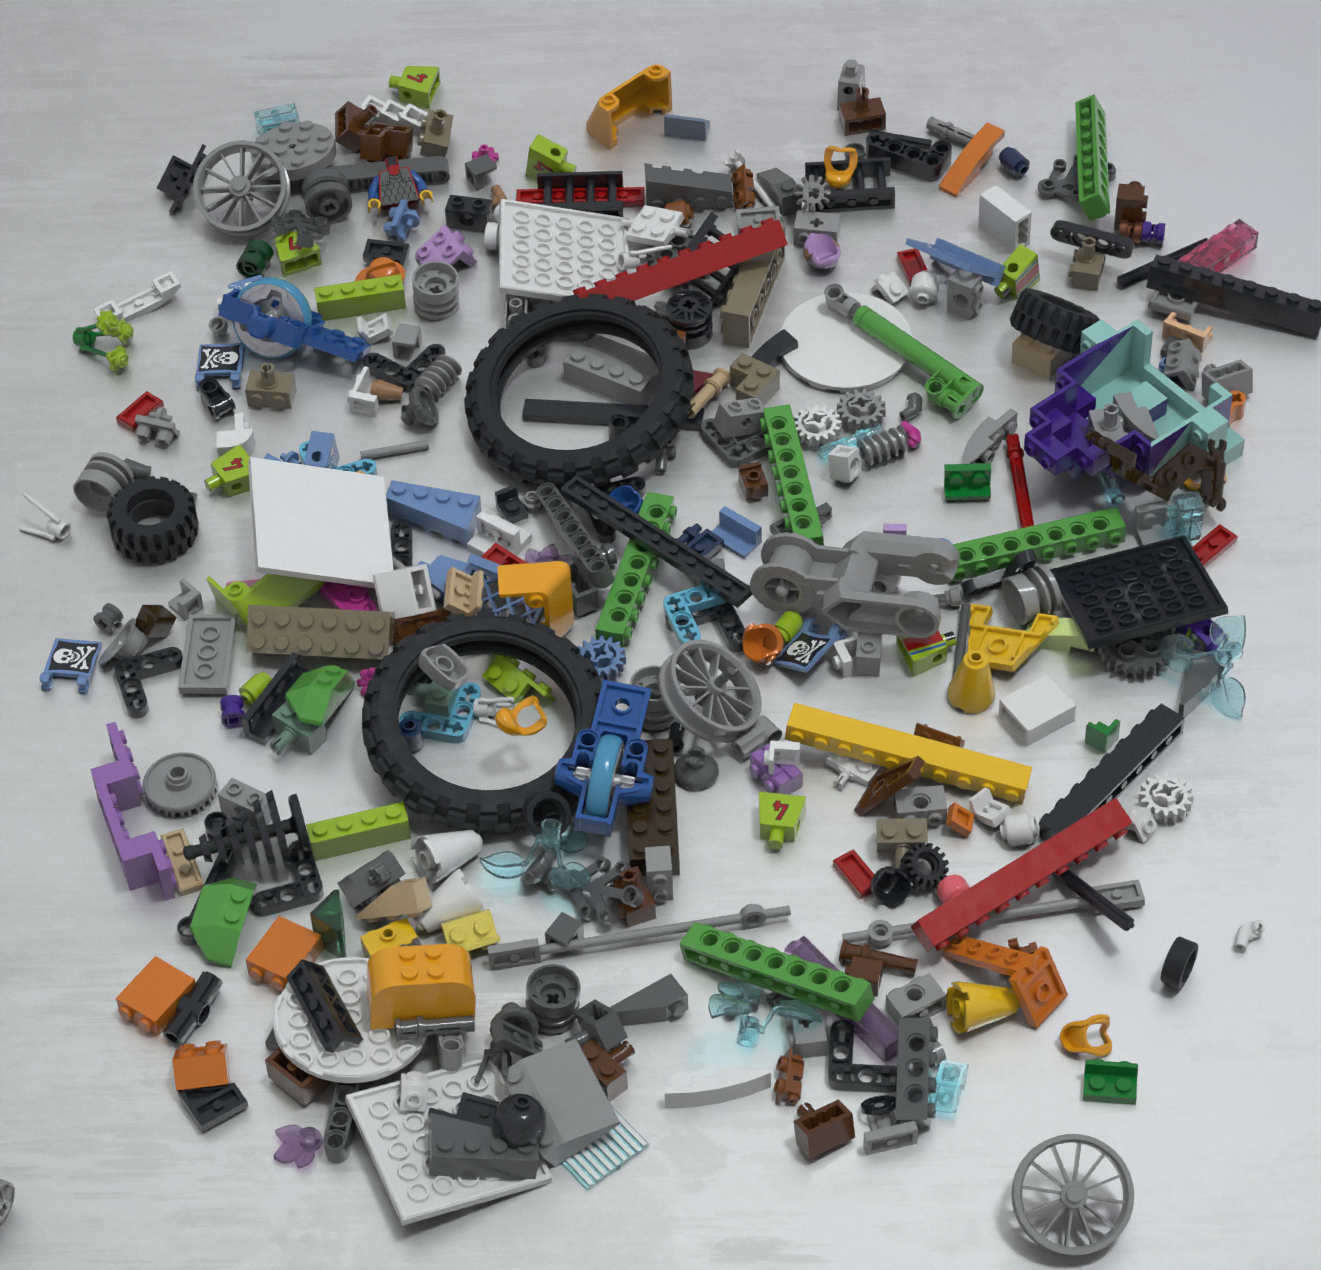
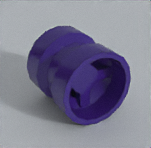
M1144 221L1141 242L1149 243L1153 241L1156 244L1163 245L1166 223L1152 224L1149 221Z
M239 695L223 697L220 700L222 724L227 728L241 727L243 725L242 717L245 715L243 711V698Z

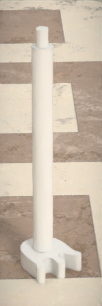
M735 149V155H728L730 157L729 160H723V163L733 171L742 164H745V158L738 149ZM753 177L754 191L767 207L776 206Z

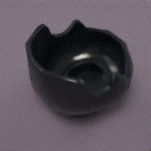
M886 866L877 870L873 875L870 890L873 897L879 902L896 906L904 902L910 894L911 883L907 875L900 869Z

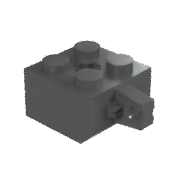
M386 850L354 873L347 875L337 884L353 908L358 905L364 908L381 895L380 891L383 893L390 886L400 882L399 878L406 873L393 853Z

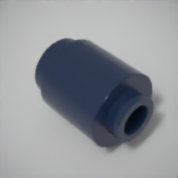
M1006 147L999 154L1001 165L1013 176L1019 177L1027 173L1030 162L1017 149Z
M404 719L399 723L403 740L411 753L417 752L424 743L422 725L417 719Z

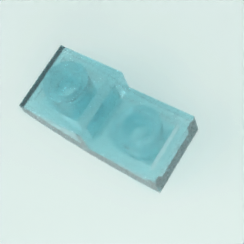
M942 1060L936 1077V1093H932V1103H935L936 1111L957 1114L961 1090L965 1088L968 1064Z

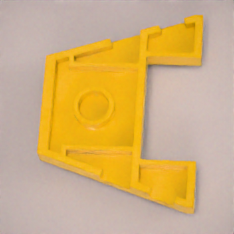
M971 604L968 651L979 650L985 653L991 669L1014 672L1058 626V616L1037 613L1030 630L1024 631L988 625L993 614L992 607Z

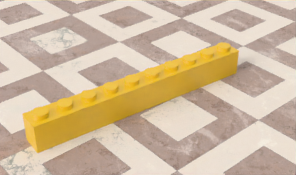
M794 703L786 725L785 740L800 742V744L814 747L817 750L829 751L843 757H851L862 760L865 763L884 766L888 769L919 756L925 761L920 770L921 777L976 792L986 787L990 789L992 796L1023 804L1033 768Z

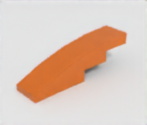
M987 122L960 153L940 183L939 189L957 197L980 174L981 166L992 156L993 148L1004 138L1005 130Z

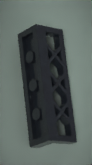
M292 652L242 717L246 738L266 745L274 735L272 714L287 701L285 694L303 673L311 671L301 667L299 654Z
M301 959L286 978L324 1050L333 1053L343 1041L359 1045L363 1038L324 966Z

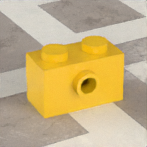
M406 917L360 936L362 951L365 957L369 959L381 949L398 947L402 944L407 945L417 935Z

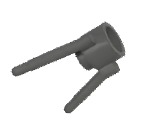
M492 1040L490 1049L484 1050V1058L475 1078V1083L478 1084L489 1060L496 1066H502V1075L506 1078L512 1060L510 1051L497 1046Z

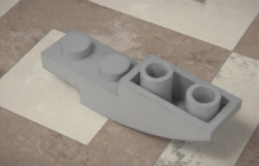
M1010 408L997 420L988 416L970 437L962 456V464L991 463L995 457V447H998L1007 435H1012L1018 427V413Z

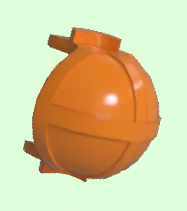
M752 623L745 628L742 643L744 654L749 659L759 664L770 665L781 654L784 642L783 634L776 626L769 623L759 625Z

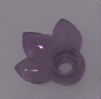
M550 544L540 552L528 549L525 554V561L527 563L572 561V556L559 555L556 546Z
M287 1125L277 1129L275 1134L283 1144L275 1152L273 1158L275 1161L284 1164L294 1161L298 1169L308 1166L315 1158V1151L322 1146L323 1137L321 1132L314 1127L301 1128L298 1125Z

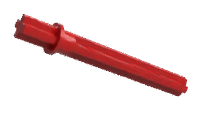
M1009 434L1006 436L1008 448L1006 457L1011 466L1021 528L1034 526L1023 464L1024 450L1020 446L1019 435L1014 434L1012 436Z

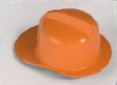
M379 257L372 261L369 267L361 270L356 276L355 281L401 274L403 282L405 270L398 262L387 257Z

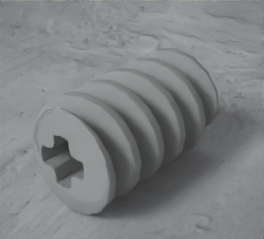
M440 355L415 380L414 387H423L435 401V397H439L441 392H444L451 385L452 381L456 380L458 375H461L462 367L451 356Z
M898 425L897 428H890L888 431H881L880 434L875 433L872 437L866 436L863 440H857L859 454L862 459L867 460L869 465L874 464V457L880 463L882 462L881 455L888 460L890 459V452H892L894 457L898 456V449L903 454L907 452L908 439L901 425Z

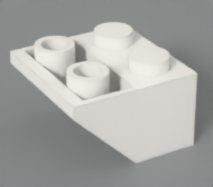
M427 564L414 565L372 575L380 611L395 612V619L436 610Z

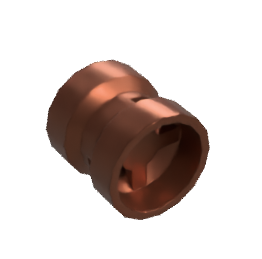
M1121 220L1119 235L1128 237L1134 243L1140 244L1143 222L1129 223L1128 220Z

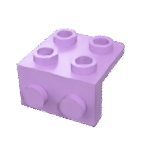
M446 225L442 226L415 252V257L421 265L430 261H443L452 266L457 260L461 259L472 268L477 263L473 256L474 250L467 243L463 242L465 240L464 236L458 230L454 232Z

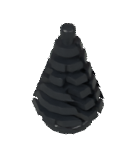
M270 790L265 795L273 824L266 825L258 798L252 802L258 828L251 829L247 811L244 807L239 811L243 832L236 833L231 816L225 820L229 833L228 836L222 837L218 824L212 828L213 840L207 841L206 834H203L199 837L200 844L188 845L183 848L185 859L190 861L196 859V857L203 856L205 862H213L211 854L218 852L221 863H229L225 850L233 848L236 863L245 864L240 846L247 845L252 864L261 865L255 842L262 841L268 865L276 866L270 838L276 837L284 866L292 867L285 835L296 834L301 851H312L297 793L288 797L291 812L290 818L281 821L273 791Z

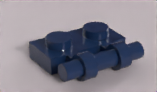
M698 523L692 527H687L677 540L683 544L689 541L686 546L705 558L709 559L724 547V540L709 529L699 533L702 531V527Z

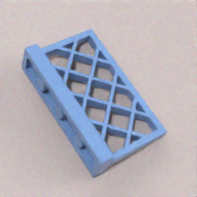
M907 238L905 243L910 247L929 254L930 259L955 270L959 267L968 272L982 275L983 282L996 287L999 286L1006 267L940 238L936 239L934 245Z
M471 553L467 560L470 565L466 573L472 576L478 570L484 572L483 581L488 597L481 599L483 604L490 601L492 612H495V616H499L500 613L508 609L511 614L516 615L513 607L524 603V596L511 602L510 597H506L507 605L497 609L494 599L499 597V591L492 594L489 584L498 581L497 566L500 565ZM525 604L527 613L520 616L529 617L531 624L536 625L544 614V607L531 610Z

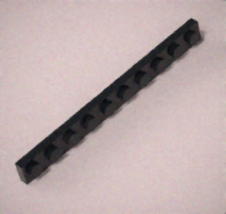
M574 476L561 487V495L736 608H739L753 595L749 585L579 476Z

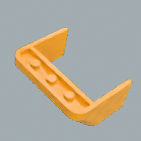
M553 561L497 566L499 598L524 596V603L532 608L544 607L545 622L539 623L555 630V634L560 638L573 627L574 611L570 566L566 562Z

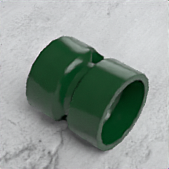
M260 239L250 240L237 261L236 268L238 272L245 278L263 275L274 255L272 247Z

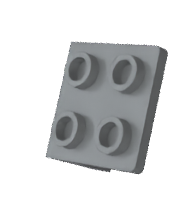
M1180 497L1172 498L1168 502L1162 500L1135 506L1133 526L1142 545L1185 535L1191 546H1193L1181 520L1183 503Z

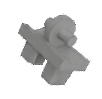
M159 407L156 412H150L149 417L137 414L135 422L138 425L136 436L143 441H149L152 432L158 433L156 437L157 443L169 446L173 437L178 438L180 431L176 429L175 423L171 422L172 416L167 415V410L163 407Z

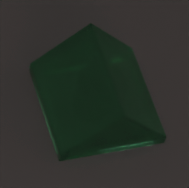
M336 889L310 912L313 931L322 935L324 949L337 958L347 957L344 916L339 889Z

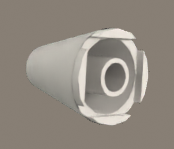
M473 830L418 836L412 840L410 846L411 850L415 849L416 855L412 857V861L421 878L426 877V881H431L430 884L433 885L479 854L483 842L480 835Z
M460 869L454 871L430 896L432 907L424 910L422 916L413 918L420 931L425 929L430 933L441 929V923L486 910L471 884L465 880V875Z

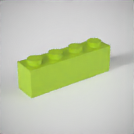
M401 274L314 288L317 311L322 315L323 321L406 308Z
M403 802L306 824L315 861L411 839L409 820Z

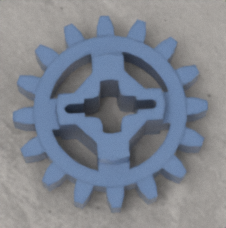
M601 635L599 640H596L592 636L591 642L588 643L583 640V647L577 646L580 649V654L584 658L587 657L598 671L600 681L601 678L610 681V676L617 678L618 671H624V665L626 664L625 648H621L619 641L613 643L612 637L604 640L603 635Z

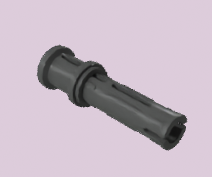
M470 1015L424 1020V1017L417 1016L413 1020L401 1021L399 1018H395L396 1042L407 1038L423 1040L428 1035L475 1032L474 1017Z

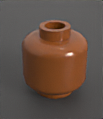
M684 200L670 202L664 206V209L683 212L684 220L680 224V228L689 227L691 221L694 220L692 206Z

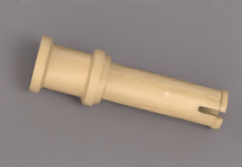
M715 369L713 376L704 381L703 388L690 402L691 408L688 415L691 412L692 414L689 416V419H693L712 397L719 396L722 388L731 383V374L726 369Z

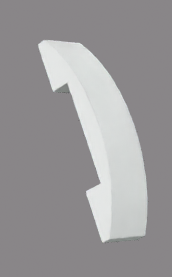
M169 271L153 279L154 286L118 304L112 299L93 310L97 316H100V311L111 310L117 316L118 322L123 318L126 322L131 321L161 306L181 288V284L173 272Z

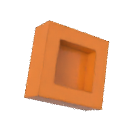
M954 802L948 808L946 826L966 837L972 832L974 814Z

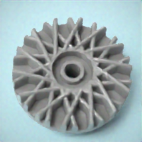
M188 752L173 753L160 758L150 766L143 779V790L148 805H152L153 810H157L159 815L161 811H164L166 817L172 815V818H175V813H180L181 817L184 818L185 814L191 817V810L196 809L197 813L200 812V809L205 810V802L211 803V799H215L214 791H217L218 786L216 773L211 763L200 755Z

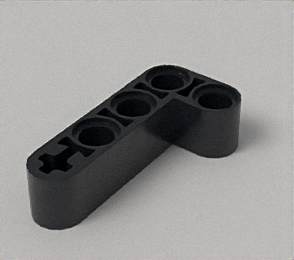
M871 133L866 137L867 159L890 157L891 168L929 182H935L944 175L951 165L952 145L948 141L939 140L929 150H925L881 133Z

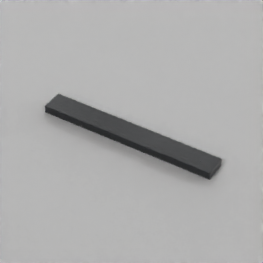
M525 399L522 416L523 420L609 425V418L612 415L644 414L649 405ZM702 408L693 419H689V416L692 414L691 412L685 422H682L679 426L680 429L701 430L705 409Z

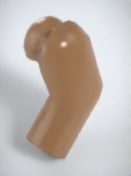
M494 185L491 188L493 210L500 204L501 199L507 200L500 185Z

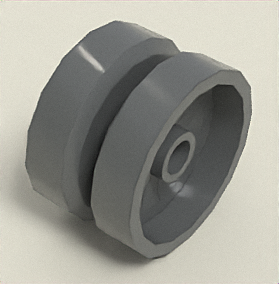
M326 168L317 170L304 179L301 186L306 213L310 219L324 217L327 219V224L344 219L350 213L352 199L347 178L343 173L335 169Z

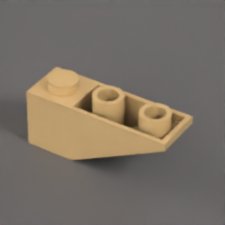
M426 877L404 879L390 886L358 913L355 919H366L367 923L381 920V917H387V920H395L407 914L408 918L422 916L424 910L432 907Z

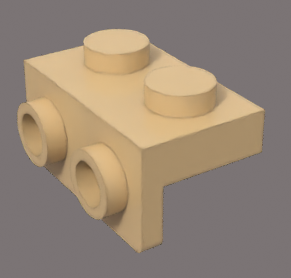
M451 567L447 571L444 609L454 614L464 613L466 617L479 612L483 604L481 597L484 587V572L478 570L471 576Z

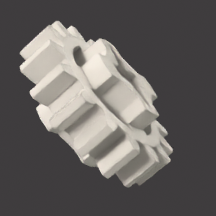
M815 404L812 409L806 406V411L798 410V415L793 417L799 442L803 443L806 441L808 447L812 443L815 444L816 448H819L820 443L828 446L829 440L835 442L836 437H840V430H842L840 415L835 414L834 409L828 411L826 405L819 408Z
M1157 773L1155 774V780L1148 777L1146 784L1141 785V790L1139 791L1140 807L1149 808L1151 813L1154 814L1155 821L1162 817L1164 823H1167L1168 818H1172L1176 822L1178 815L1184 818L1186 817V811H1191L1194 797L1191 794L1192 787H1186L1187 781L1185 779L1178 781V775L1169 778L1168 773H1165L1164 777H1160Z

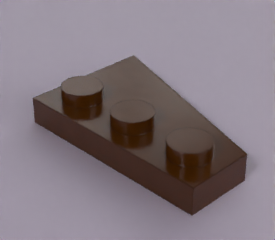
M916 756L875 774L854 811L861 817L909 783L915 782L921 775L920 770L925 761L921 757Z

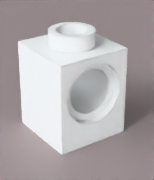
M838 445L828 454L830 479L849 483L862 472L858 447Z

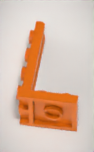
M962 936L959 939L954 937L950 944L942 950L948 959L1011 976L1009 981L1029 1026L1038 1028L1068 996L1049 949L1040 946L1033 954Z

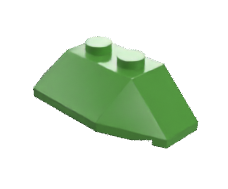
M335 665L323 666L303 673L286 692L285 699L296 713L299 722L323 726L355 687V680L349 670L340 669L339 666Z
M229 878L203 885L190 925V931L207 962L229 968L232 967L257 884L237 878Z

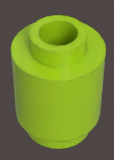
M785 611L774 626L783 634V645L792 641L804 623L802 617L797 612Z
M260 672L253 675L239 688V696L243 698L245 705L252 706L272 680L267 673Z

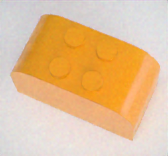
M455 944L389 947L374 953L367 962V1000L370 1029L394 1028L395 1018H399L400 1021L413 1020L417 1016L424 1017V1020L473 1015L475 1022L476 995L471 958L468 951Z

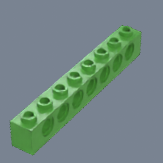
M1095 94L1075 102L1079 203L1090 221L1110 214L1105 112Z
M788 404L763 408L764 418H760V426L762 432L766 431V434H764L765 447H770L768 459L770 464H774V467H772L773 480H778L776 492L778 497H782V500H780L781 513H786V517H784L786 531L790 530L791 533L804 535L806 538L812 539L814 543L824 546L823 533L791 406Z
M647 492L638 515L670 535L671 520H675L677 516L674 496ZM630 538L595 629L596 640H599L601 635H603L604 640L612 637L613 643L619 641L621 648H625L626 642L632 639L633 623L638 622L639 607L645 603L646 588L651 587L652 572L657 570L659 558Z
M1116 506L956 543L953 546L959 552L960 561L951 582L1004 569L1015 555L1030 549L1034 550L1038 562L1105 546L1117 545L1125 542L1126 525Z
M694 922L679 943L683 958L686 961L857 1022L861 1020L874 1001L871 984L863 978L849 976L840 970L829 969L819 963H812L796 955L783 953L774 947L769 948L753 940L740 938L733 933L717 930L710 925Z

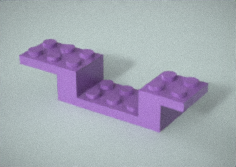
M116 722L106 724L115 762L90 770L97 799L129 890L132 891L159 882L165 901L175 898L173 888L177 887V883L173 874L174 870L171 860L166 855L167 850L163 839L158 840L155 831L130 838L128 830H125L123 826L125 823L121 812L142 806L140 796L144 795L140 781H137L140 780L137 766L131 763L134 760L130 747L128 748L127 745H124L127 744L124 731L118 730Z

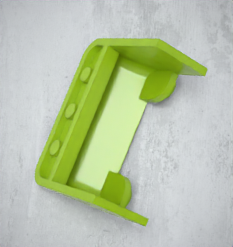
M266 574L251 587H248L244 582L235 581L223 589L210 576L206 578L215 600L230 614H236L237 620L246 628L248 624V605L298 607L325 583V581Z

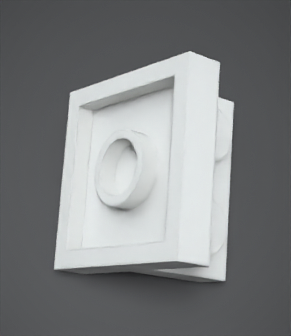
M481 511L476 516L478 532L467 543V550L482 556L496 542L517 556L532 541V533L496 515H489Z

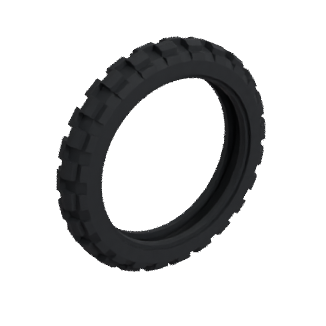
M590 293L588 298H579V295L575 294L561 297L562 301L550 304L549 300L534 306V311L528 314L522 312L509 320L510 326L506 329L503 327L499 329L488 340L489 346L481 349L473 363L474 369L470 371L465 387L467 392L464 404L467 423L481 453H484L488 457L489 462L496 468L508 472L510 477L523 483L533 482L536 487L544 483H553L556 487L564 486L576 475L586 482L594 484L595 487L611 484L610 479L620 475L622 478H626L639 471V465L644 462L646 464L651 463L662 453V447L670 445L680 431L679 426L687 419L691 408V398L694 395L693 367L689 352L683 339L678 336L677 330L667 320H662L657 312L647 306H637L635 301L618 296L614 297V299H609L606 294ZM588 333L613 335L639 346L656 364L658 368V384L649 407L630 428L604 443L574 450L544 448L516 435L501 417V399L504 388L512 373L530 354L555 340Z
M477 612V616L466 617L464 613L448 616L444 622L437 623L433 621L418 628L416 634L410 637L408 635L393 646V651L389 655L384 656L380 661L364 695L362 708L363 742L366 746L368 759L374 772L378 773L381 777L382 784L393 796H398L403 800V804L416 814H425L431 818L432 822L445 827L454 825L462 827V831L473 830L476 833H480V830H494L495 833L510 832L515 827L523 826L521 818L522 807L527 798L534 793L542 791L558 793L566 799L571 807L572 802L579 797L555 784L554 776L557 764L540 777L520 786L507 789H470L447 782L427 770L412 755L403 740L398 718L406 694L416 681L425 674L418 664L419 655L425 648L446 644L459 657L473 654L504 655L524 661L544 672L558 685L566 696L573 712L575 732L570 746L562 758H572L578 733L584 729H591L602 682L598 677V671L587 657L584 658L580 654V649L566 637L560 638L555 634V630L541 623L534 625L526 622L527 618L509 614L508 617L495 616V612ZM545 800L539 802L533 810L534 823L537 825L543 823L545 818L551 815H559V808L552 801Z

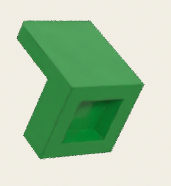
M1115 719L1110 726L1100 721L1096 725L1089 722L1086 725L1085 743L1105 754L1119 739L1120 721Z

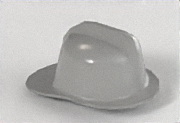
M135 618L130 619L126 623L120 634L103 652L98 661L100 665L106 663L112 657L125 660L138 656L148 642V637L135 626Z

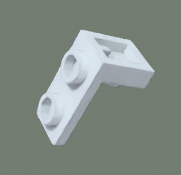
M364 366L362 372L357 374L355 385L348 392L347 401L350 403L352 413L377 417L379 413L378 397L366 393L371 382L369 367Z

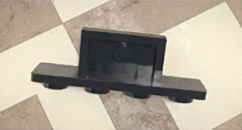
M202 144L192 164L174 155L172 156L157 186L158 190L175 198L169 210L170 213L173 214L176 207L181 208L186 198L182 194H188L193 184L189 180L190 178L194 180L198 169L196 167L197 164L200 165L206 157V154L203 153L206 145Z
M463 1092L457 1114L429 1108L428 1115L431 1117V1113L493 1128L494 1112L500 1102Z

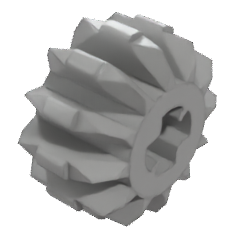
M814 175L809 176V182L803 177L801 179L803 185L797 183L795 186L801 190V192H794V196H801V199L797 200L796 204L799 205L804 202L805 204L802 208L804 211L810 205V210L815 212V204L822 210L824 207L821 201L829 203V199L824 197V195L831 194L829 190L824 191V188L829 185L828 182L821 185V176L818 177L816 182H814ZM809 188L812 191H817V194L815 195L817 196L816 199H814L813 196L810 198L808 197L807 194L810 192L808 191Z

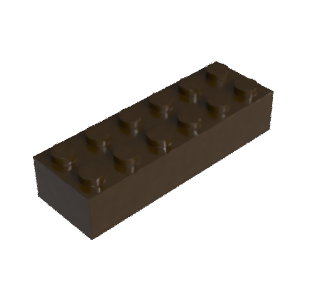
M673 739L644 740L648 745L645 772L654 776L655 782L650 802L627 805L629 865L631 868L638 866L642 876L646 877L645 847L670 846L672 875H680ZM628 775V776L634 777V778H635V783H636V776H634V775Z

